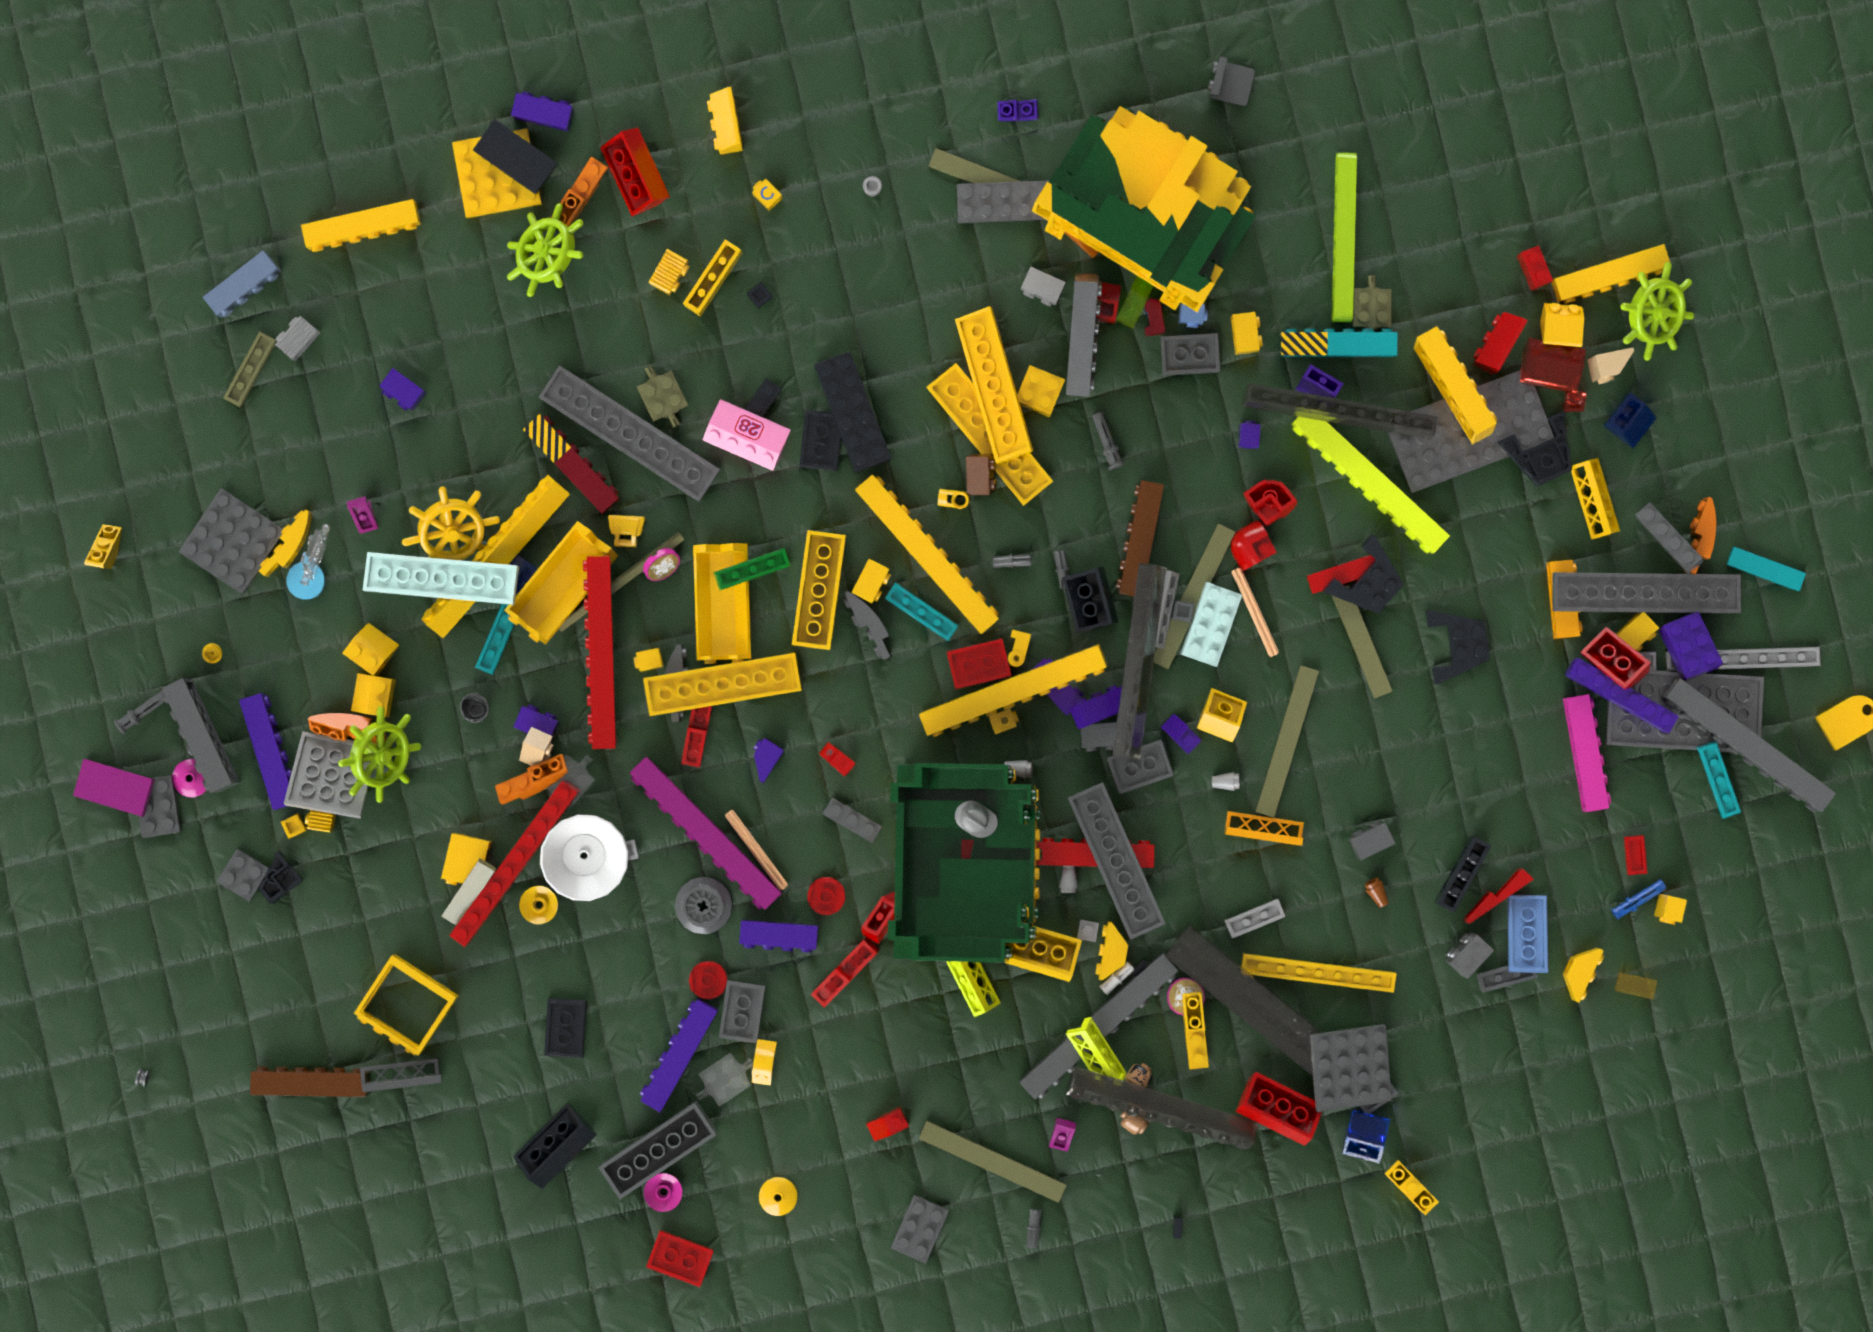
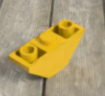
M102 525L84 562L85 565L112 569L118 555L122 527Z
M1109 921L1107 925L1103 926L1102 936L1105 937L1104 944H1100L1099 956H1102L1101 963L1096 965L1095 974L1098 975L1099 980H1104L1124 966L1126 962L1128 944L1114 924Z
M1593 948L1570 957L1563 972V977L1572 1000L1580 1003V1000H1584L1586 997L1587 985L1594 980L1596 975L1594 970L1597 965L1601 964L1604 958L1602 954L1604 950Z
M1399 1160L1384 1173L1424 1215L1439 1203Z

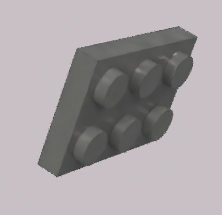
M1218 333L1160 337L1162 376L1220 372Z
M1162 739L1107 757L1119 794L1174 776Z
M172 775L151 778L155 779L146 813L144 817L139 816L142 838L182 832Z
M727 980L719 1038L757 1043L765 985Z
M914 1194L893 1240L891 1249L926 1264L949 1209Z

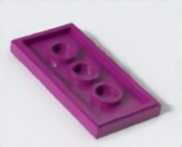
M83 759L73 796L144 817L155 779Z

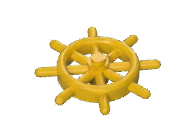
M440 487L439 495L441 501L430 506L425 512L414 506L409 508L411 514L420 518L417 528L418 535L403 539L402 544L409 546L420 543L424 551L429 555L427 558L464 560L476 550L480 551L484 548L485 545L482 544L484 527L500 522L498 516L486 519L481 518L479 512L474 507L481 497L480 491H475L466 502L459 499H448L446 488ZM451 510L460 511L455 520L452 519ZM467 515H470L474 520L473 522L461 524ZM430 524L440 529L427 533ZM474 529L472 538L462 533ZM441 538L435 547L429 543V540ZM457 540H461L466 545L459 548ZM450 542L451 551H443L446 544Z

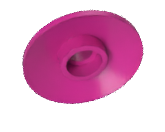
M187 759L180 762L175 767L172 775L175 789L186 797H197L206 791L202 782L204 778L195 768V759ZM188 775H192L193 780L191 782L187 780Z
M659 1173L647 1181L644 1187L645 1201L656 1211H670L681 1201L682 1186L673 1175ZM665 1188L667 1194H661L660 1189Z

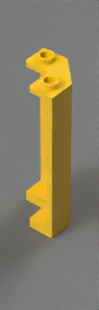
M578 521L515 596V605L509 604L504 610L509 615L508 619L516 626L519 624L530 633L528 636L536 643L540 640L546 645L588 594L587 591H584V579H587V572H583V560H586L587 555H610L611 564L618 557L610 546L599 540L590 529Z
M747 544L693 545L697 660H705V664H716V660H732V663L743 662V659H751L749 581L719 591L713 573L747 561Z

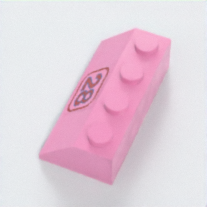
M720 399L708 424L703 441L770 470H774L780 460L791 430Z

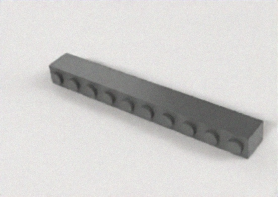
M1676 678L1663 695V698L1666 699L1665 703L1673 709L1678 708L1682 711L1681 715L1689 721L1693 719L1697 722L1696 726L1702 731L1706 732L1708 730L1713 734L1712 738L1714 740L1727 744V749L1735 755L1739 753L1744 757L1743 761L1745 763L1758 767L1760 774L1766 778L1769 776L1773 778L1775 785L1781 789H1788L1790 796L1798 801L1800 799L1806 803L1805 807L1812 812H1823L1836 793L1681 678Z
M1162 952L1138 976L1133 977L1090 1016L1103 1037L1109 1033L1111 1035L1120 1028L1119 1024L1123 1020L1127 1022L1134 1015L1133 1011L1137 1007L1140 1009L1149 1002L1147 998L1152 994L1156 996L1163 989L1161 986L1166 981L1170 983L1177 977L1176 972L1178 970ZM1081 1034L1075 1035L1077 1039L1084 1041ZM1066 1037L1019 1080V1083L1034 1099L1037 1097L1041 1099L1048 1093L1047 1088L1052 1084L1056 1086L1063 1079L1061 1076L1066 1071L1068 1073L1073 1071L1077 1067L1075 1063L1082 1058L1069 1038ZM1083 1048L1086 1053L1091 1054L1090 1050Z

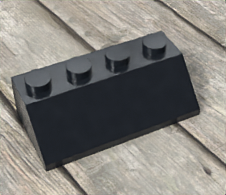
M567 1103L513 1157L528 1180L543 1189L597 1134L591 1125Z

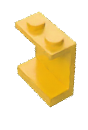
M452 833L441 879H445V883L457 885V882L463 884L479 858L484 861L486 860L487 851L491 848L492 841Z

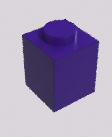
M1245 420L1244 423L1239 425L1238 448L1258 449L1260 424H1256V421Z

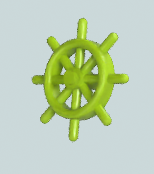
M561 203L556 204L552 218H544L537 221L533 213H528L527 218L530 226L522 234L519 242L510 241L507 244L509 249L516 250V263L518 266L507 275V279L512 281L521 273L531 280L527 290L529 297L534 296L538 283L554 280L556 287L561 288L563 282L560 275L568 267L571 259H581L584 256L583 252L574 250L575 239L573 235L576 230L583 226V220L578 219L569 227L559 221L563 210ZM556 229H558L560 234L553 238ZM545 231H547L546 236H545V239H544V236H543L542 233L545 232ZM562 242V247L557 248L556 246ZM529 252H534V254L531 257H529ZM546 261L548 268L543 270ZM534 263H536V266H535V269H534V272H533V271L531 270L530 266H532Z
M1670 262L1664 264L1661 278L1648 280L1644 272H1639L1637 276L1642 286L1637 290L1631 304L1622 303L1620 306L1623 311H1629V322L1632 330L1624 337L1623 342L1624 344H1629L1635 338L1646 342L1644 359L1646 361H1649L1652 357L1654 344L1667 342L1671 350H1676L1678 346L1673 336L1680 329L1684 319L1692 320L1694 318L1692 312L1686 311L1685 296L1683 294L1692 284V280L1686 279L1680 285L1669 280L1672 268ZM1659 289V290H1658V294H1657V299H1656V297H1655V295H1654L1653 292H1654L1655 290ZM1667 290L1670 295L1665 299V294ZM1651 323L1648 334L1645 328ZM1660 325L1662 330L1657 333L1658 326Z
M380 706L377 708V722L368 725L362 731L355 725L350 727V732L356 736V739L351 748L350 758L339 760L338 765L340 767L350 766L353 775L357 779L349 790L351 796H355L363 784L376 788V801L381 803L384 799L385 786L392 784L398 778L405 784L410 782V778L403 771L407 766L410 752L420 750L421 744H409L408 738L403 731L411 720L409 714H405L396 726L385 722V709ZM389 731L391 734L384 742V732ZM374 736H376V744L371 741ZM396 740L397 747L390 749ZM395 755H396L395 760H394V762H393V761L391 760V759H392V756H395ZM370 761V763L364 770L363 762ZM384 765L389 768L386 773H384ZM376 768V777L370 778L369 776Z

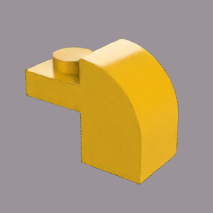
M757 1040L751 1083L771 1085L777 1042Z

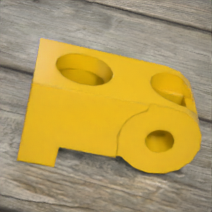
M1012 630L1010 637L1015 638L1013 650L1008 655V662L1012 666L1018 667L1025 660L1031 634Z

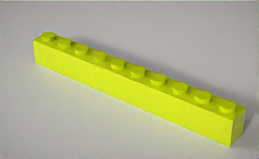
M1310 406L1291 424L1294 426L1292 429L1299 436L1303 435L1308 439L1307 443L1313 449L1317 448L1322 452L1321 456L1327 462H1333L1336 465L1335 469L1341 475L1346 474L1350 478L1349 482L1355 488L1360 487L1364 491L1363 495L1369 501L1374 500L1378 504L1377 508L1383 514L1388 513L1392 517L1391 521L1397 527L1402 526L1406 530L1405 534L1414 541L1416 539L1420 543L1419 547L1425 553H1435L1450 537L1449 534Z

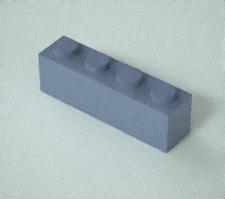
M263 250L203 296V299L218 317H227L233 312L234 307L247 302L248 297L252 293L260 292L264 288L263 285L265 283L274 281L279 276L278 273L281 270L268 253Z

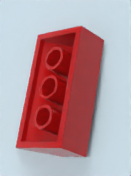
M639 128L621 131L600 147L631 216H636L649 210L670 197Z

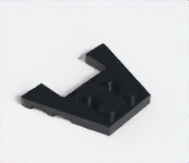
M1564 411L1547 418L1554 438L1526 451H1522L1515 434L1497 442L1536 487L1572 471L1570 450L1566 439L1567 430H1565Z
M1371 534L1361 547L1375 558L1372 564L1349 589L1333 577L1324 587L1323 591L1326 594L1379 614L1404 584L1376 536Z
M1431 610L1425 611L1427 628L1447 626L1452 664L1450 666L1432 668L1434 685L1440 684L1490 660L1486 622Z

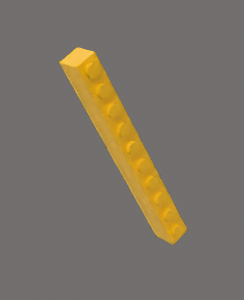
M547 475L539 482L535 490L527 495L521 506L514 510L513 515L501 525L499 531L488 540L484 548L476 553L472 562L508 565L570 493ZM437 598L433 606L425 611L421 619L430 629L444 638L476 601Z
M871 475L855 491L982 635L999 620L997 618L999 613L992 605L988 607L984 603L986 598L979 591L976 593L971 588L973 583L967 577L962 578L959 574L961 571L954 562L952 564L948 562L946 552L942 548L938 550L934 546L936 541L929 533L925 535L921 531L923 526L917 519L913 521L908 516L910 511L904 505L900 507L896 502L898 499L891 490L889 492L886 491L883 487L885 485L883 480L879 476L875 478Z
M1098 644L923 711L919 716L927 736L932 734L935 737L943 734V730L949 727L951 730L961 727V723L967 720L968 723L979 720L978 716L986 714L987 717L997 713L996 709L1001 707L1006 710L1014 707V703L1021 700L1022 703L1030 701L1035 694L1039 693L1040 696L1051 692L1050 689L1056 686L1058 689L1064 688L1069 685V681L1075 680L1079 682L1087 679L1086 675L1093 673L1094 676L1105 672L1104 668L1108 665Z

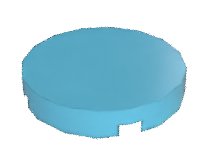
M311 562L295 564L289 570L286 577L289 591L295 597L303 600L317 597L323 591L326 584L323 570L317 564Z

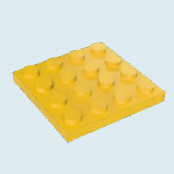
M527 128L513 131L531 144ZM481 137L452 142L466 218L542 205L540 191L536 195L473 151Z

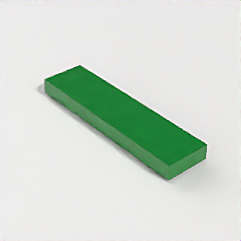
M785 548L713 573L720 591L791 565Z

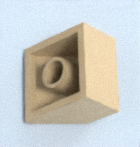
M1634 348L1599 354L1588 359L1592 382L1598 381V384H1604L1614 380V376L1620 374L1633 354Z

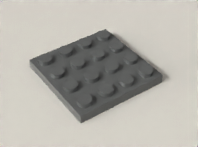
M221 488L179 550V553L241 594H244L261 569V563L270 556L280 541L279 537L282 535L281 531L283 528Z
M1384 1024L1310 1035L1315 1108L1317 1112L1392 1101L1387 1034Z

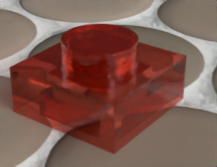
M1566 391L1563 405L1564 411H1584L1585 391Z

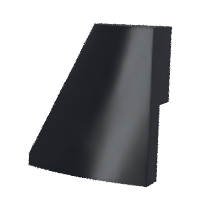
M280 851L275 853L274 861L271 867L268 868L266 877L258 888L269 904H275L304 881Z

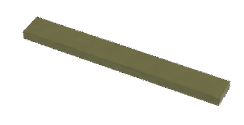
M1219 523L1180 600L1195 604L1192 619L1205 582L1211 583L1235 534V531ZM1171 618L1164 649H1156L1151 662L1169 669L1191 623Z
M677 532L611 582L612 594L643 571L644 563L651 555L654 557L657 555L656 552L661 549H673L684 541L680 532ZM584 603L577 607L559 628L561 632L588 613V610H584Z
M1301 665L1299 667L1255 810L1257 813L1270 817L1275 816L1319 673L1318 670Z
M926 1121L919 1136V1139L1058 1203L1067 1186L1063 1182L932 1122Z

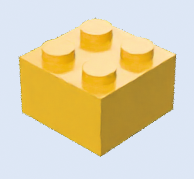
M1029 365L1017 394L1020 405L1050 417L1065 379Z

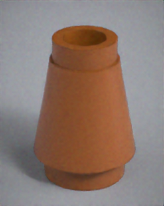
M1373 878L1365 883V891L1379 908L1389 903L1382 881H1379L1378 878Z

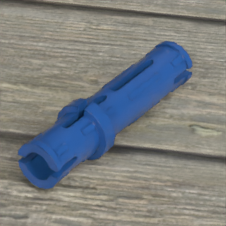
M1659 879L1633 897H1627L1625 902L1611 909L1615 918L1619 920L1627 913L1636 911L1637 907L1662 891L1667 890L1663 881Z

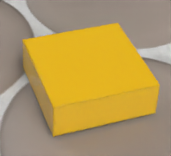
M299 813L281 821L288 839L307 831Z

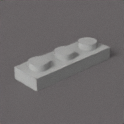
M1275 899L1224 921L1231 938H1235L1284 918L1285 914L1279 900Z

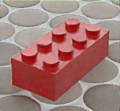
M1257 1072L1248 1079L1235 1111L1304 1146L1312 1139L1322 1112L1316 1111L1314 1100Z

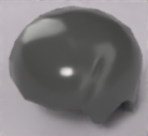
M475 692L469 693L462 698L460 712L467 721L479 723L488 717L490 708L485 697Z

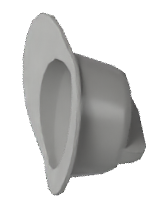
M976 801L961 803L955 812L957 824L975 837L985 838L990 836L997 827L998 820L996 815Z

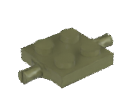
M1367 276L1368 287L1354 288L1352 327L1374 329V332L1379 328H1391V289L1375 287L1376 276Z
M649 366V369L648 367L645 368L649 380L637 386V389L653 422L662 418H669L673 428L676 425H680L675 414L687 407L688 404L672 371L656 376L652 366Z

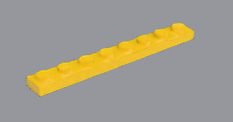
M1244 953L1241 964V974L1394 993L1396 972Z

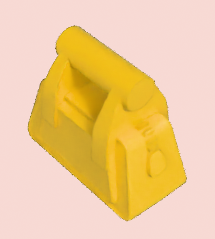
M609 515V528L611 533L615 535L614 546L637 548V536L642 534L646 518L640 516ZM621 535H631L632 540L620 539Z

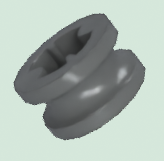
M140 1068L136 1075L135 1085L142 1084L143 1087H146L150 1078V1070L143 1071Z

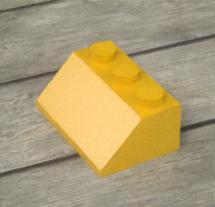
M727 87L710 94V100L707 101L708 110L713 112L714 118L710 120L712 131L716 130L717 138H713L715 150L719 149L720 155L743 151L732 88Z

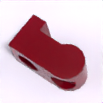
M1151 298L1144 305V313L1147 315L1149 327L1144 328L1145 337L1165 333L1161 304L1157 299Z

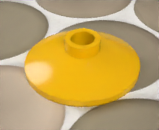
M531 887L521 896L519 903L520 912L530 923H547L557 913V897L547 887ZM538 901H541L543 903V907L541 909H538L536 907V903Z
M774 1177L762 1185L759 1192V1201L767 1213L782 1216L789 1213L795 1207L797 1190L788 1179ZM776 1194L781 1195L782 1199L780 1201L774 1199Z

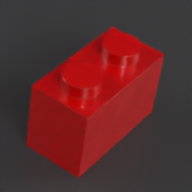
M1539 245L1517 255L1531 291L1548 285L1553 281Z

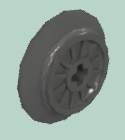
M699 877L691 879L681 887L676 896L675 910L677 918L685 928L693 933L708 934L716 932L726 924L731 915L732 901L730 893L722 883L713 878ZM704 900L706 901L708 909L705 908L703 911H701V907L698 906V903H702Z

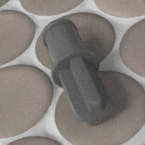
M1058 550L1054 552L1057 567L1055 572L1058 574L1059 588L1062 589L1065 588L1062 577L1069 576L1070 568L1067 565L1065 550Z
M1011 553L1007 556H993L994 568L1011 567L1013 569L1014 566L1031 565V555L1029 554L1012 555Z
M1029 1209V1223L1026 1226V1229H1028L1026 1246L1028 1248H1037L1039 1230H1041L1040 1218L1042 1210Z

